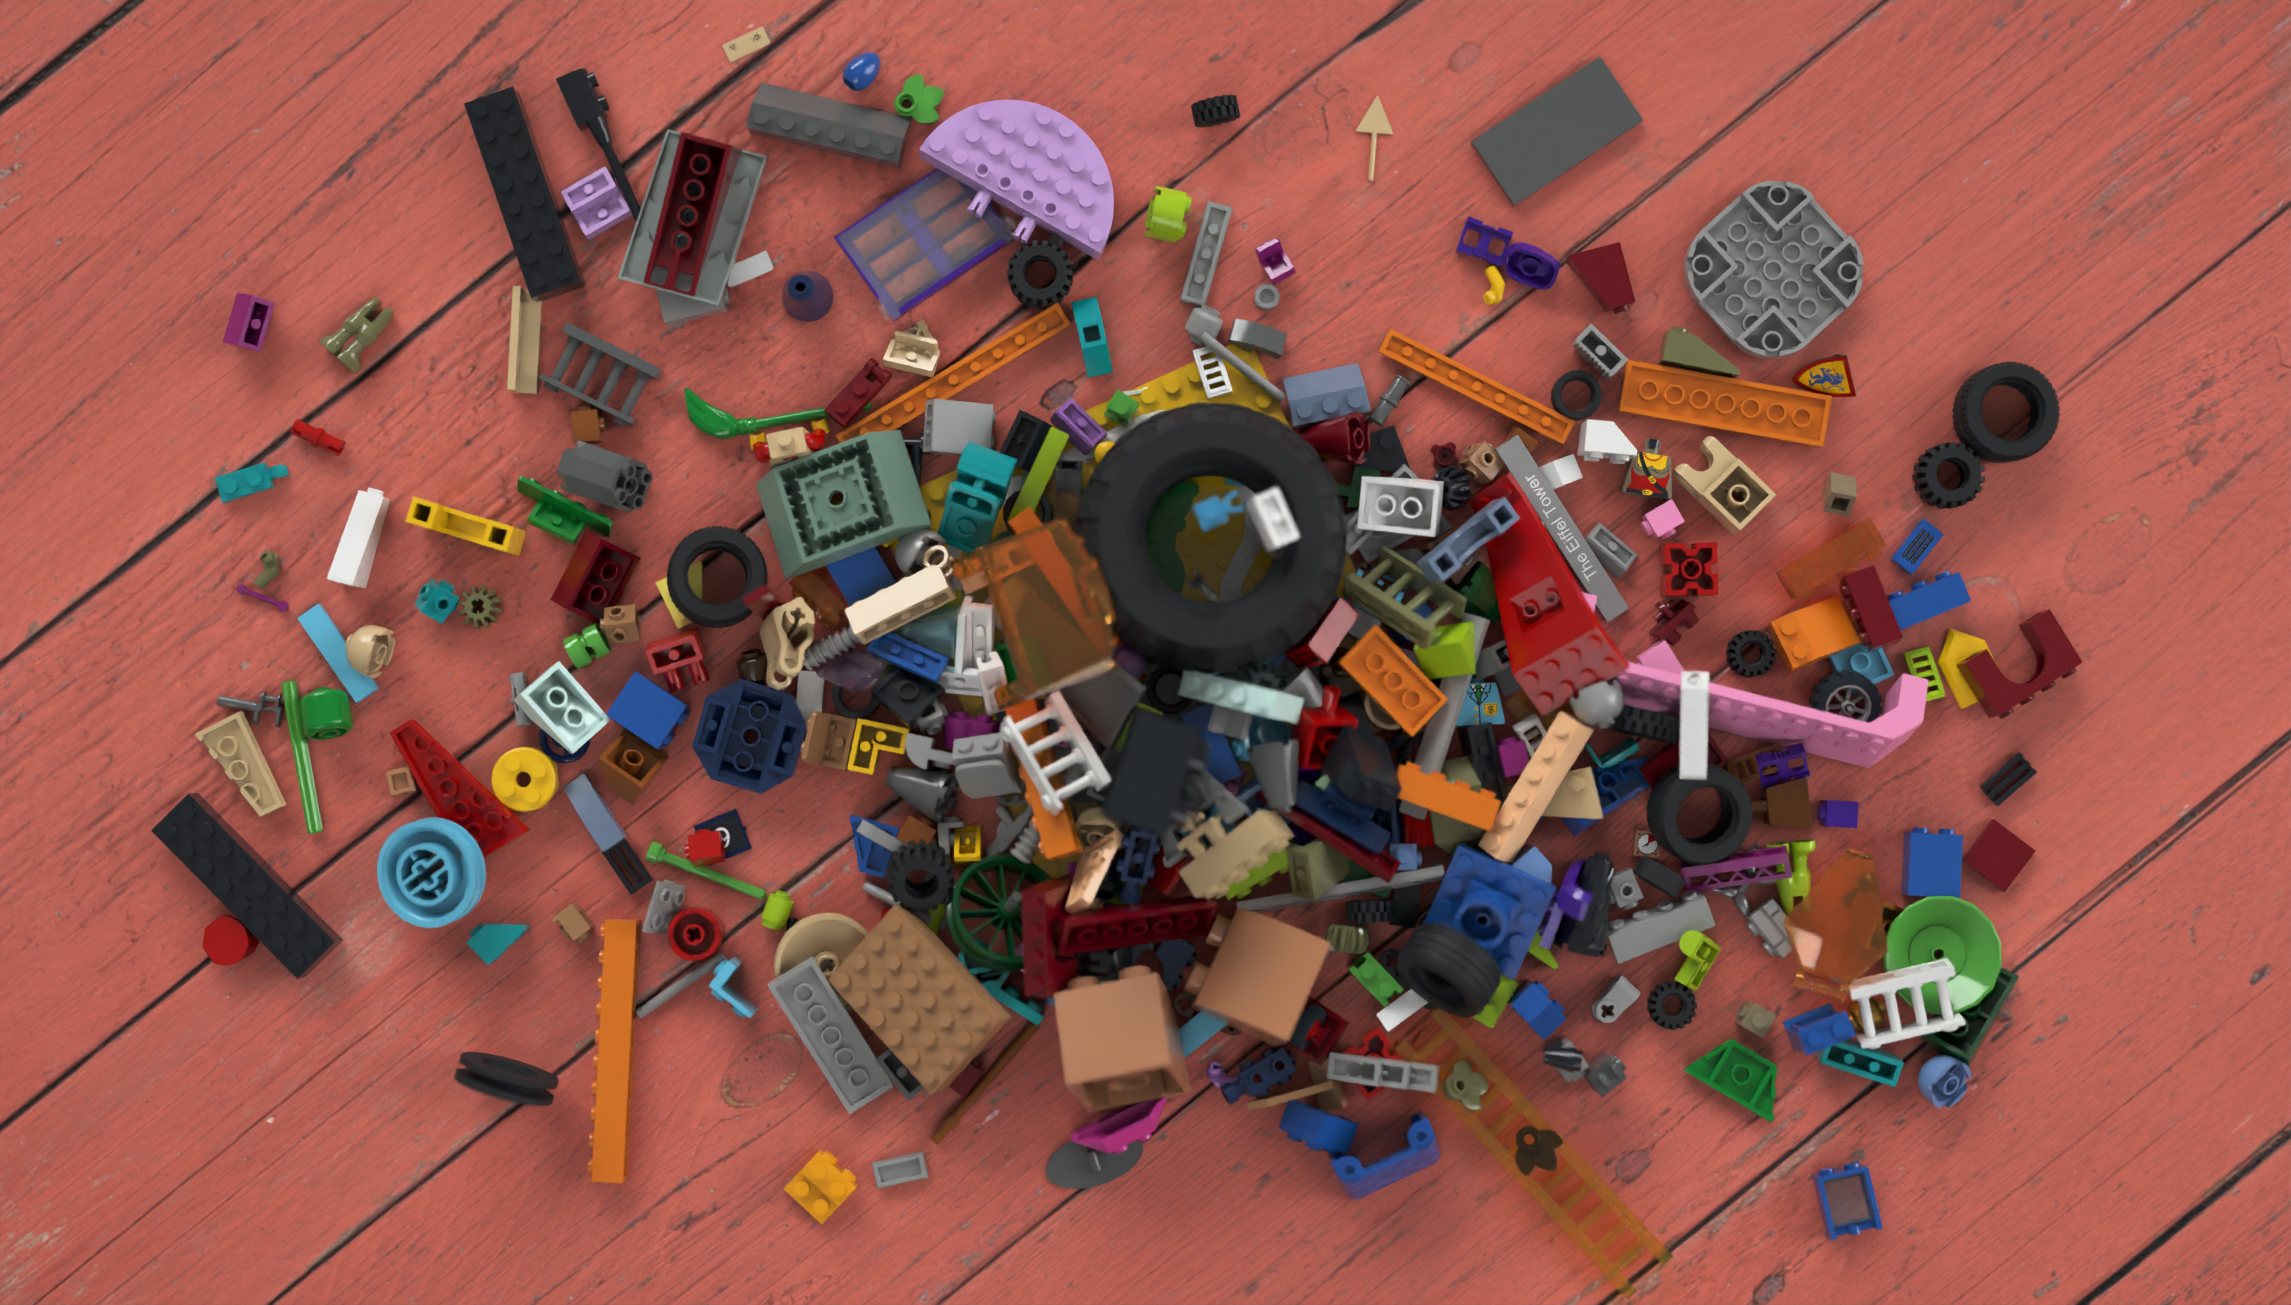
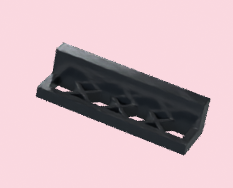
M1492 722L1457 727L1463 756H1468L1482 789L1495 793V799L1501 801L1498 813L1507 799V792Z

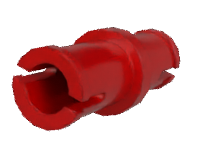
M299 419L292 426L294 430L290 431V434L310 442L311 446L315 448L319 446L334 453L336 456H340L346 444V441L325 433V429L321 427L317 429Z

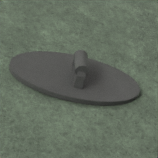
M1071 1140L1051 1156L1046 1166V1175L1052 1183L1064 1188L1081 1189L1102 1185L1115 1180L1134 1167L1142 1155L1143 1146L1141 1142L1138 1143L1135 1140L1127 1144L1129 1148L1118 1154H1114V1152L1108 1154Z

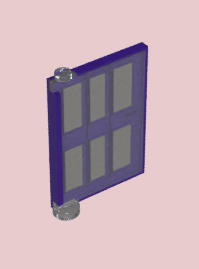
M936 168L836 235L834 239L879 301L880 305L877 308L884 319L890 317L894 322L1013 242L1015 238H1013L1012 234L1017 229V225L1011 216L1005 213L999 217L990 203L981 218L975 217V212L973 215L970 214L967 208L978 191Z

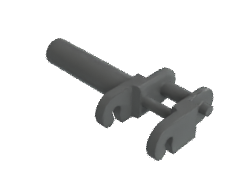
M266 691L259 695L260 704L256 701L221 695L217 699L218 706L253 711L254 724H259L260 719L258 717L261 716L262 711H273L276 713L275 727L278 728L281 727L280 720L283 719L285 709L281 707L282 703H284L282 694H279L278 697L268 696ZM266 701L276 702L275 708L266 707Z

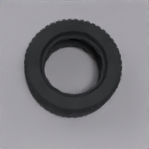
M2002 362L1978 371L1964 382V385L1960 387L1953 403L1952 419H1954L1953 425H1955L1954 429L1957 431V436L1960 437L1959 440L1965 444V447H1971L1975 450L1973 455H1979L1983 460L1992 463H2010L2034 455L2049 443L2048 441L2052 439L2058 427L2060 407L2056 391L2052 388L2053 385L2049 383V380L2045 378L2043 373L2041 374L2040 371L2035 370L2032 366L2029 367V365L2020 362ZM2006 385L2017 389L2026 398L2030 406L2031 419L2028 428L2017 440L2006 441L1995 437L1984 425L1981 418V404L1984 396L1993 386Z
M712 526L694 531L676 546L668 564L667 586L672 602L685 618L687 617L688 620L693 621L695 624H700V626L726 628L744 621L753 611L745 605L742 600L743 597L762 585L767 586V565L762 552L750 537L733 528ZM721 550L732 554L741 562L746 572V586L737 599L727 604L714 605L702 601L693 593L688 583V570L692 562L699 555L708 551Z
M1707 763V780L1680 779L1679 764L1673 767V769L1668 770L1667 773H1664L1663 777H1660L1659 781L1655 783V788L1651 790L1652 793H1650V799L1647 802L1648 811L1646 816H1648L1647 822L1650 832L1653 834L1652 836L1666 851L1687 863L1708 865L1709 863L1713 864L1726 859L1727 856H1731L1740 847L1741 843L1743 844L1744 838L1747 837V833L1750 830L1749 827L1752 824L1751 815L1753 810H1751L1752 804L1749 793L1734 775L1716 765ZM1703 787L1715 788L1720 796L1722 805L1718 823L1713 830L1704 836L1693 839L1683 837L1678 829L1676 818L1679 805L1685 796L1695 789Z
M1427 923L1418 926L1397 956V969L1405 983L1430 1004L1456 1016L1473 1017L1480 1014L1501 982L1499 966L1482 946L1465 934L1442 924Z

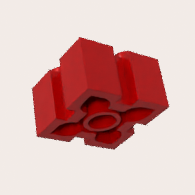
M1717 542L1691 544V549H1686V543H1665L1660 545V566H1667V575L1660 576L1661 597L1686 596L1687 590H1692V596L1718 595V574L1711 573V565L1718 563ZM1687 563H1689V567L1694 569V572L1690 573L1689 576L1684 572V567L1687 566Z
M1377 1025L1360 1036L1363 1043L1355 1048L1350 1043L1338 1052L1402 1060L1396 1050H1393L1391 1053L1388 1052L1386 1048L1391 1043ZM1355 1083L1367 1101L1384 1089L1383 1086Z

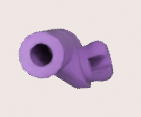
M1211 1062L1206 1068L1207 1077L1216 1088H1220L1227 1082L1233 1083L1238 1080L1235 1076H1227L1218 1062Z

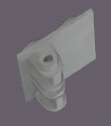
M664 879V882L657 881L642 932L668 935L669 924L678 914L680 905L685 899L687 885L676 884Z

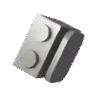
M1001 733L954 739L952 761L956 767L955 777L965 795L975 799L1021 792L1022 780L1018 773V766L1020 765L1010 743L1003 739Z

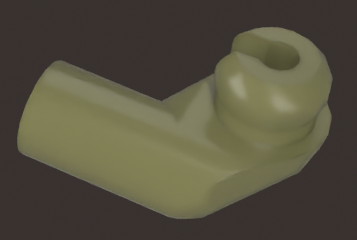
M270 550L262 552L260 559L262 560L264 571L253 580L260 589L265 588L279 575V557Z

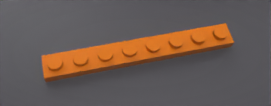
M1391 328L1378 351L1379 354L1560 445H1564L1575 423L1574 420Z

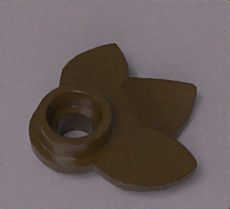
M1533 1126L1521 1128L1516 1135V1143L1519 1148L1515 1155V1161L1521 1173L1525 1176L1529 1175L1535 1165L1544 1170L1555 1171L1557 1157L1553 1149L1558 1148L1563 1143L1560 1136L1549 1129L1539 1131ZM1525 1135H1533L1534 1142L1526 1144L1524 1141Z

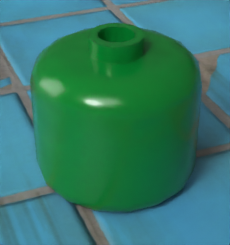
M329 687L317 688L314 692L303 696L299 701L303 732L309 739L327 740L337 738L349 733L354 727L347 693L342 690L329 689Z

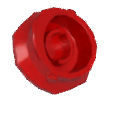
M222 915L205 928L202 947L215 964L227 966L240 962L243 958L253 954L259 944V940L238 918Z

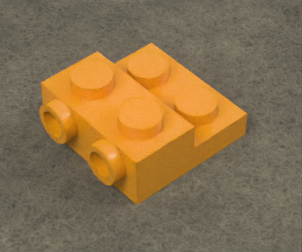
M820 1149L789 1182L784 1190L817 1221L823 1224L856 1189L858 1184L855 1182L856 1176L846 1168L842 1170L836 1164L838 1160L829 1151L824 1153Z

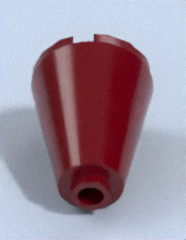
M1352 412L1301 428L1298 433L1304 441L1306 440L1315 449L1319 457L1358 465L1366 461L1367 458H1363L1364 453L1370 450L1371 436L1369 425L1367 422L1363 423L1361 417H1364V415L1359 412Z

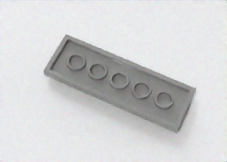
M813 956L767 984L849 1114L894 1087L889 1076L876 1062V1055Z

